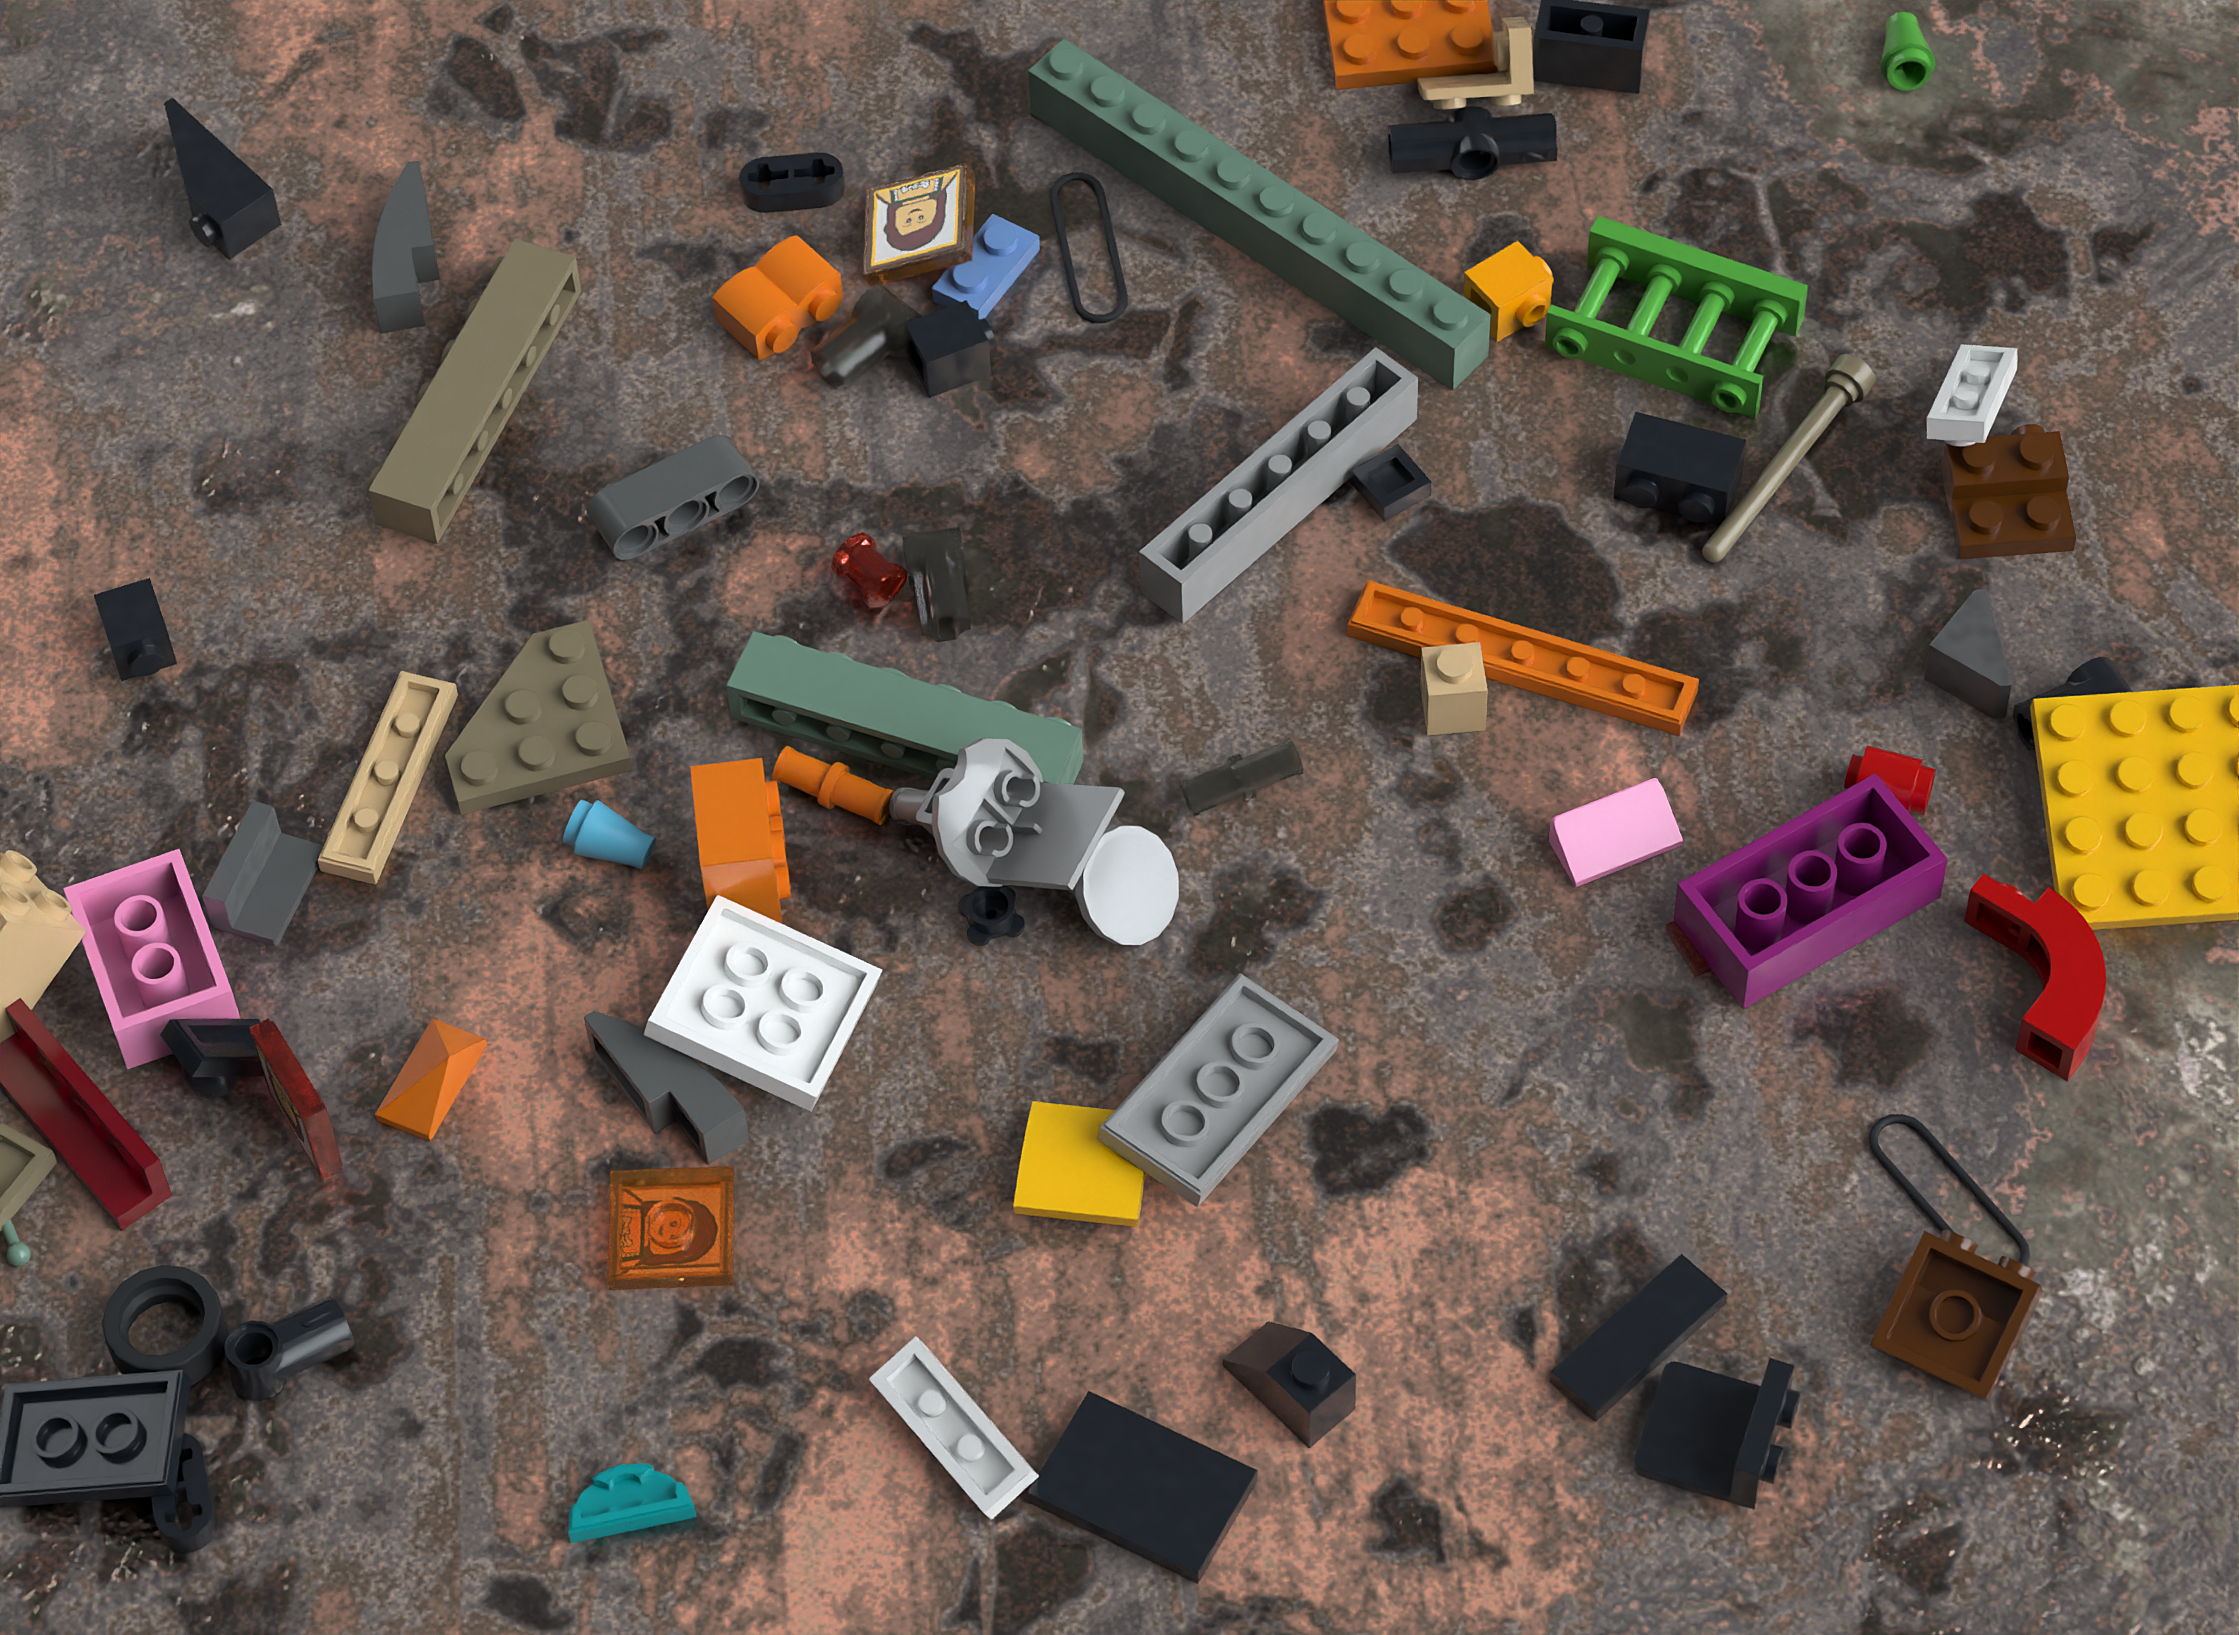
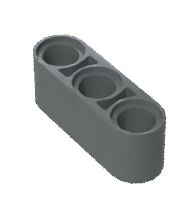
M715 435L600 490L590 500L587 506V515L615 557L621 560H630L746 504L756 494L760 481L730 437Z

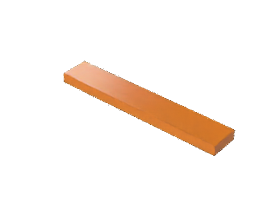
M1370 580L1366 581L1347 624V636L1419 658H1421V647L1480 642L1485 676L1488 679L1680 736L1698 692L1699 679Z

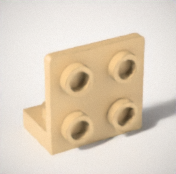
M1524 17L1502 18V32H1493L1494 65H1497L1498 71H1504V73L1417 78L1418 90L1422 99L1433 102V108L1466 107V98L1485 97V99H1488V105L1494 106L1520 104L1521 95L1534 94L1531 26Z

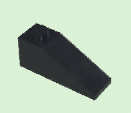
M172 97L164 103L193 216L189 219V225L197 239L204 246L210 247L214 245L230 260L281 225L274 191Z

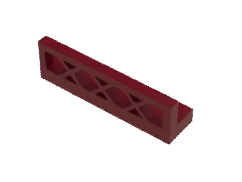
M20 998L5 1008L15 1034L0 1043V1089L122 1231L172 1196L160 1159Z

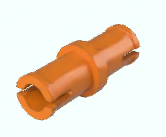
M788 745L781 751L772 774L773 780H777L779 783L783 782L817 797L820 806L833 809L836 805L854 814L868 818L878 825H882L890 813V800L895 792L849 773L850 768L848 765L838 761L830 765L800 753Z

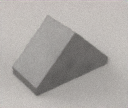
M1978 589L1973 591L1929 645L1924 679L1991 718L1998 719L2006 718L2012 682L1987 589Z

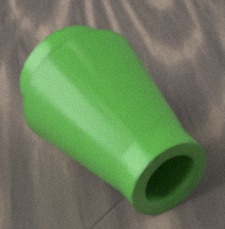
M1908 12L1895 13L1885 23L1886 36L1880 69L1883 77L1894 88L1911 91L1922 87L1928 82L1935 68V58L1918 27L1917 18Z

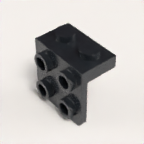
M1769 1358L1761 1386L1681 1362L1674 1361L1666 1364L1663 1368L1634 1456L1633 1467L1635 1472L1642 1477L1754 1510L1763 1482L1774 1485L1779 1471L1784 1447L1775 1445L1780 1427L1791 1429L1798 1410L1801 1392L1791 1389L1795 1365Z

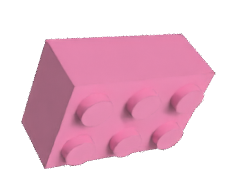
M180 849L63 888L66 898L72 906L71 912L73 917L87 931L81 940L127 1069L173 1054L172 1050L160 1036L170 1019H240L230 984Z

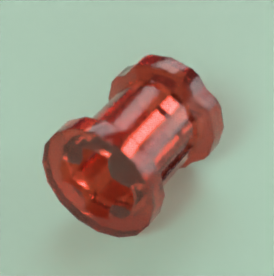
M865 532L858 533L847 539L835 552L831 562V569L838 577L842 579L848 578L863 592V601L869 607L881 608L889 604L897 597L907 581L908 574L906 569L900 564L890 563L876 550L875 540Z

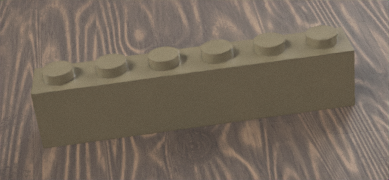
M515 238L504 258L498 257L492 266L486 289L480 299H473L468 307L465 325L456 340L451 339L446 344L441 357V366L431 382L427 381L421 387L417 397L416 409L408 423L401 424L396 430L390 454L383 466H377L369 477L366 493L371 501L377 525L438 544L582 292L576 256Z

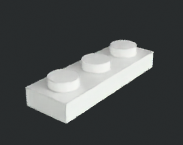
M1961 344L1927 416V439L1944 440L1947 444L1953 446H1969L1976 442L1985 443L2016 373L2017 348Z
M915 1336L869 1378L982 1512L991 1520L1039 1477L918 1337Z

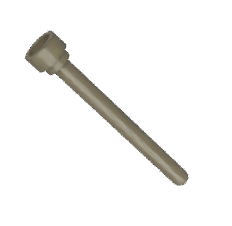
M1843 354L1838 357L1826 372L1825 393L1704 544L1702 553L1707 561L1716 563L1724 558L1841 408L1861 402L1876 383V377L1873 370L1863 360L1850 354Z

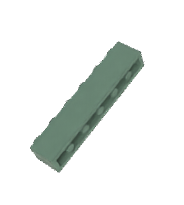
M753 631L726 684L731 719L933 780L937 778L943 769H955L959 748L979 738L1008 739L1026 750L1040 770L1043 783L1074 784L1084 762L1082 729L1072 726L1061 718L1037 716L1017 710L1014 706L1004 701L980 699L964 694L957 688L947 684H930L910 678L893 668L880 669L853 661L850 657L840 652L831 651L826 653L806 647L782 635L770 636Z

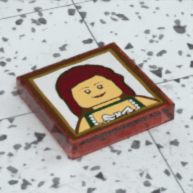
M269 1018L250 1027L249 1029L268 1091L322 1180H325L341 1172L343 1164L326 1106L278 1027Z

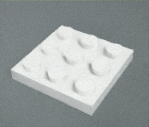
M717 895L652 1012L643 1035L812 1112L878 983L882 969Z

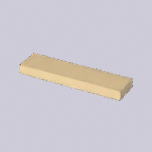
M400 671L318 858L321 872L377 884L457 699L458 693L455 683Z

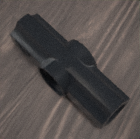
M1467 106L1453 111L1446 118V121L1388 125L1390 170L1392 173L1452 169V172L1459 178L1479 180L1492 175L1499 168V165L1557 161L1558 145L1555 115L1545 113L1493 117L1492 113L1485 108Z

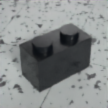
M1541 0L1533 38V81L1639 94L1647 53L1650 9L1577 0Z
M1635 412L1616 464L1613 498L1628 502L1638 508H1653L1683 516L1693 522H1707L1720 526L1729 514L1743 474L1746 439Z

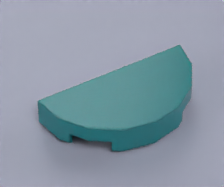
M646 1463L620 1464L597 1473L592 1478V1484L580 1494L577 1502L572 1504L569 1510L568 1535L570 1543H576L697 1517L688 1490L681 1482H676L670 1475L655 1471L654 1466Z

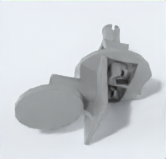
M979 738L959 748L955 769L945 768L940 771L930 790L901 787L891 797L889 810L893 820H898L897 823L899 825H922L935 837L938 853L950 871L972 886L1000 887L1002 885L1068 890L1077 899L1083 919L1095 934L1113 944L1142 945L1158 937L1172 920L1179 899V877L1171 852L1157 835L1141 826L1112 825L1107 828L1125 794L1121 788L1043 783L1040 770L1026 750L1008 739Z

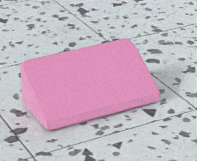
M1652 778L1557 815L1550 821L1549 843L1575 888L1683 846L1681 833L1664 789L1657 778Z

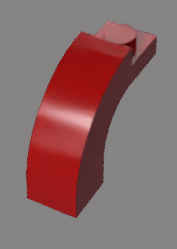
M1983 873L1970 889L1964 922L2027 960L2037 972L2043 986V992L2022 1018L2015 1050L2068 1081L2081 1065L2091 1048L2104 1002L2106 967L2100 944L2092 928L2079 911L2048 887L2037 902L2034 903L2028 900L2013 885L1999 883Z

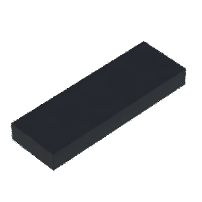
M1681 1254L1550 1371V1382L1596 1422L1726 1304L1728 1293Z

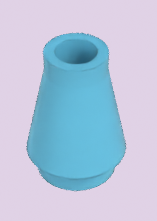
M580 800L566 826L563 843L573 847L575 855L630 865L643 870L654 850L656 837L644 833L599 800H596L594 804Z

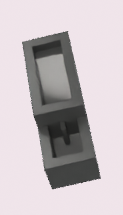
M419 160L408 162L394 184L381 213L374 240L371 269L372 286L381 333L425 326L418 283L440 280Z
M597 1011L584 1016L591 1050L654 1133L659 1132L676 1121L708 1165L750 1140L745 1109L717 1078L692 1057L643 1035L645 1030L629 1022Z

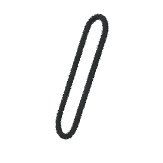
M1071 172L1062 175L1054 181L1050 189V202L1072 302L1077 314L1085 320L1094 323H1106L1122 315L1128 305V294L1107 201L1099 180L1090 174ZM1073 180L1088 182L1094 187L1097 194L1120 296L1118 307L1104 315L1088 312L1083 308L1080 300L1058 200L1060 187Z
M1891 1114L1881 1118L1873 1125L1869 1134V1144L1874 1156L1941 1232L1943 1229L1954 1231L1880 1148L1878 1137L1880 1131L1885 1126L1893 1123H1903L1914 1128L2016 1241L2021 1253L2019 1262L2027 1266L2030 1259V1251L2024 1236L1921 1122L1905 1114Z

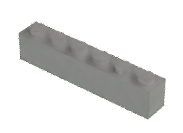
M1375 347L1139 551L1141 593L1180 623L1184 624L1351 477L1352 469L1376 456L1417 420L1418 377Z

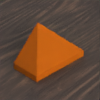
M432 1018L375 1113L376 1121L431 1142L487 1047L486 1038Z

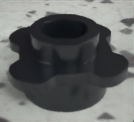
M1004 885L1000 887L980 886L973 890L971 894H966L960 899L958 911L967 919L969 925L967 939L969 942L977 946H984L991 939L1004 935L1014 938L1024 931L1025 921L1022 916L1016 913L1014 904L1016 893L1012 888ZM990 913L997 914L994 919H988L986 915Z

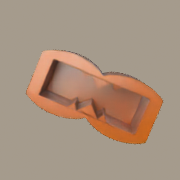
M795 235L775 245L755 266L737 273L717 290L712 297L715 320L758 360L771 356L773 353H781L787 350L795 342L802 328L818 321L822 322L829 319L840 306L843 299L841 274L799 236Z

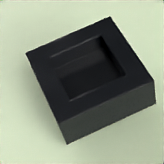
M1399 444L1351 471V484L1384 522L1431 496L1432 481Z

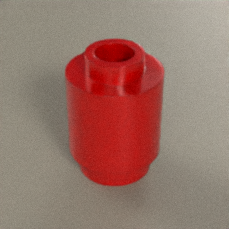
M1868 745L1863 756L1852 755L1845 778L1844 789H1848L1876 773L1909 813L1925 814L1936 769L1923 766V759Z

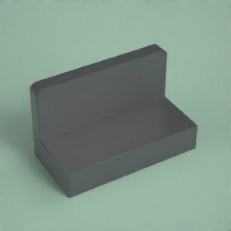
M252 800L202 895L212 928L271 946L278 945L319 867L318 858L323 849L322 845L281 833L274 807Z

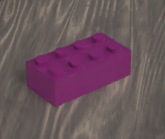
M1875 773L1677 884L1673 923L1738 1004L1745 1009L1941 898L1948 858Z

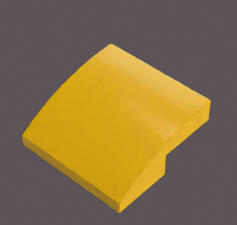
M1032 1101L1013 1203L1015 1214L1138 1227L1144 1179L1147 1173L1097 1139L1100 1126L1115 1110Z

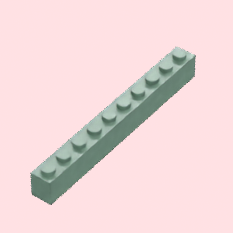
M1066 39L1061 40L1028 70L1030 113L1451 390H1454L1489 356L1491 314Z

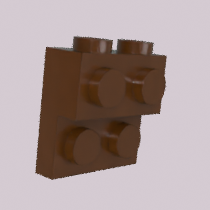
M2026 424L2013 430L2011 435L1987 436L1985 443L1976 442L1969 446H1953L1945 442L1941 470L1959 560L2074 551L2076 534L2067 495L2069 473L2060 431L2045 432L2039 425Z
M1943 1229L1939 1238L1924 1231L1870 1346L1874 1350L1988 1403L2013 1348H2017L2043 1294L2041 1284L2032 1281L2036 1272L2018 1261L2001 1256L1998 1264H1995L1974 1254L1978 1245L1957 1233Z

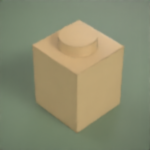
M1480 642L1421 647L1420 690L1427 736L1485 731L1488 689Z

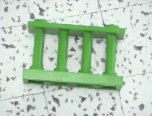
M1597 215L1589 231L1587 267L1593 268L1595 271L1573 312L1552 304L1550 305L1546 317L1545 348L1557 351L1564 357L1580 359L1713 404L1723 411L1736 412L1755 419L1760 408L1763 376L1753 372L1774 330L1793 336L1797 335L1804 320L1808 285ZM1616 277L1647 287L1626 329L1595 319ZM1668 295L1700 304L1679 347L1647 337ZM1721 312L1753 322L1732 365L1700 355Z

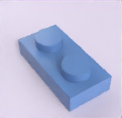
M992 214L932 287L933 302L946 308L967 300L977 320L985 318L1039 252V236Z

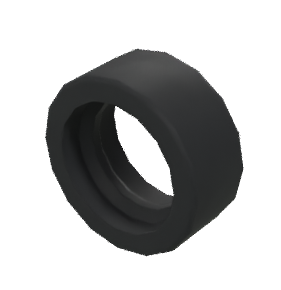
M160 1265L140 1270L120 1283L108 1299L102 1319L108 1350L113 1363L123 1375L183 1370L191 1379L190 1386L212 1372L224 1355L226 1338L229 1335L225 1314L217 1292L204 1276L180 1266ZM169 1301L184 1302L196 1307L200 1312L203 1323L201 1330L191 1343L179 1351L161 1356L149 1355L135 1350L130 1343L129 1328L140 1314L154 1305Z

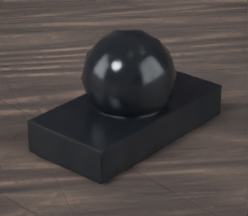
M170 1019L160 1034L181 1062L180 1071L185 1086L196 1096L211 1100L227 1095L238 1084L240 1076H264L252 1036L276 1076H280L290 1061L286 1053L259 1019Z

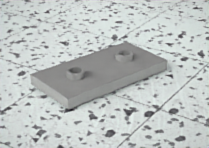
M1240 973L1100 1126L1097 1139L1198 1208L1336 1052L1339 1039Z

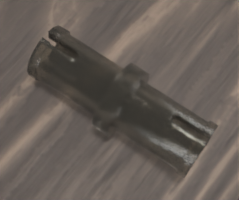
M1288 738L1282 743L1244 758L1239 753L1227 758L1226 765L1191 779L1180 781V788L1190 813L1195 817L1200 815L1201 812L1239 797L1243 801L1253 799L1257 796V790L1292 776H1299L1303 774L1304 769L1293 741Z

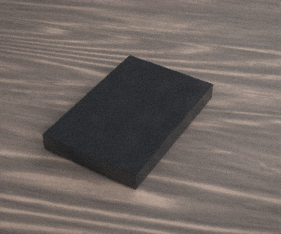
M183 1370L5 1384L0 1414V1508L175 1495L191 1379Z
M1088 1391L1038 1474L1039 1477L1029 1489L1028 1503L1198 1584L1256 1485L1258 1470Z

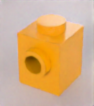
M1516 241L1464 272L1463 297L1491 314L1490 336L1496 342H1499L1522 327L1533 326L1543 319L1551 305L1553 276L1550 268L1541 257H1533L1519 241Z

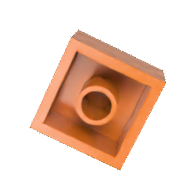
M762 758L690 766L700 869L707 911H709L716 896L720 895L782 923L780 899L791 898V888L777 780L765 781Z

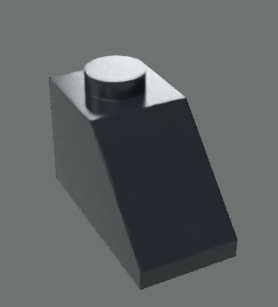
M1268 1321L1222 1359V1366L1308 1448L1312 1447L1355 1410L1356 1374L1312 1332Z

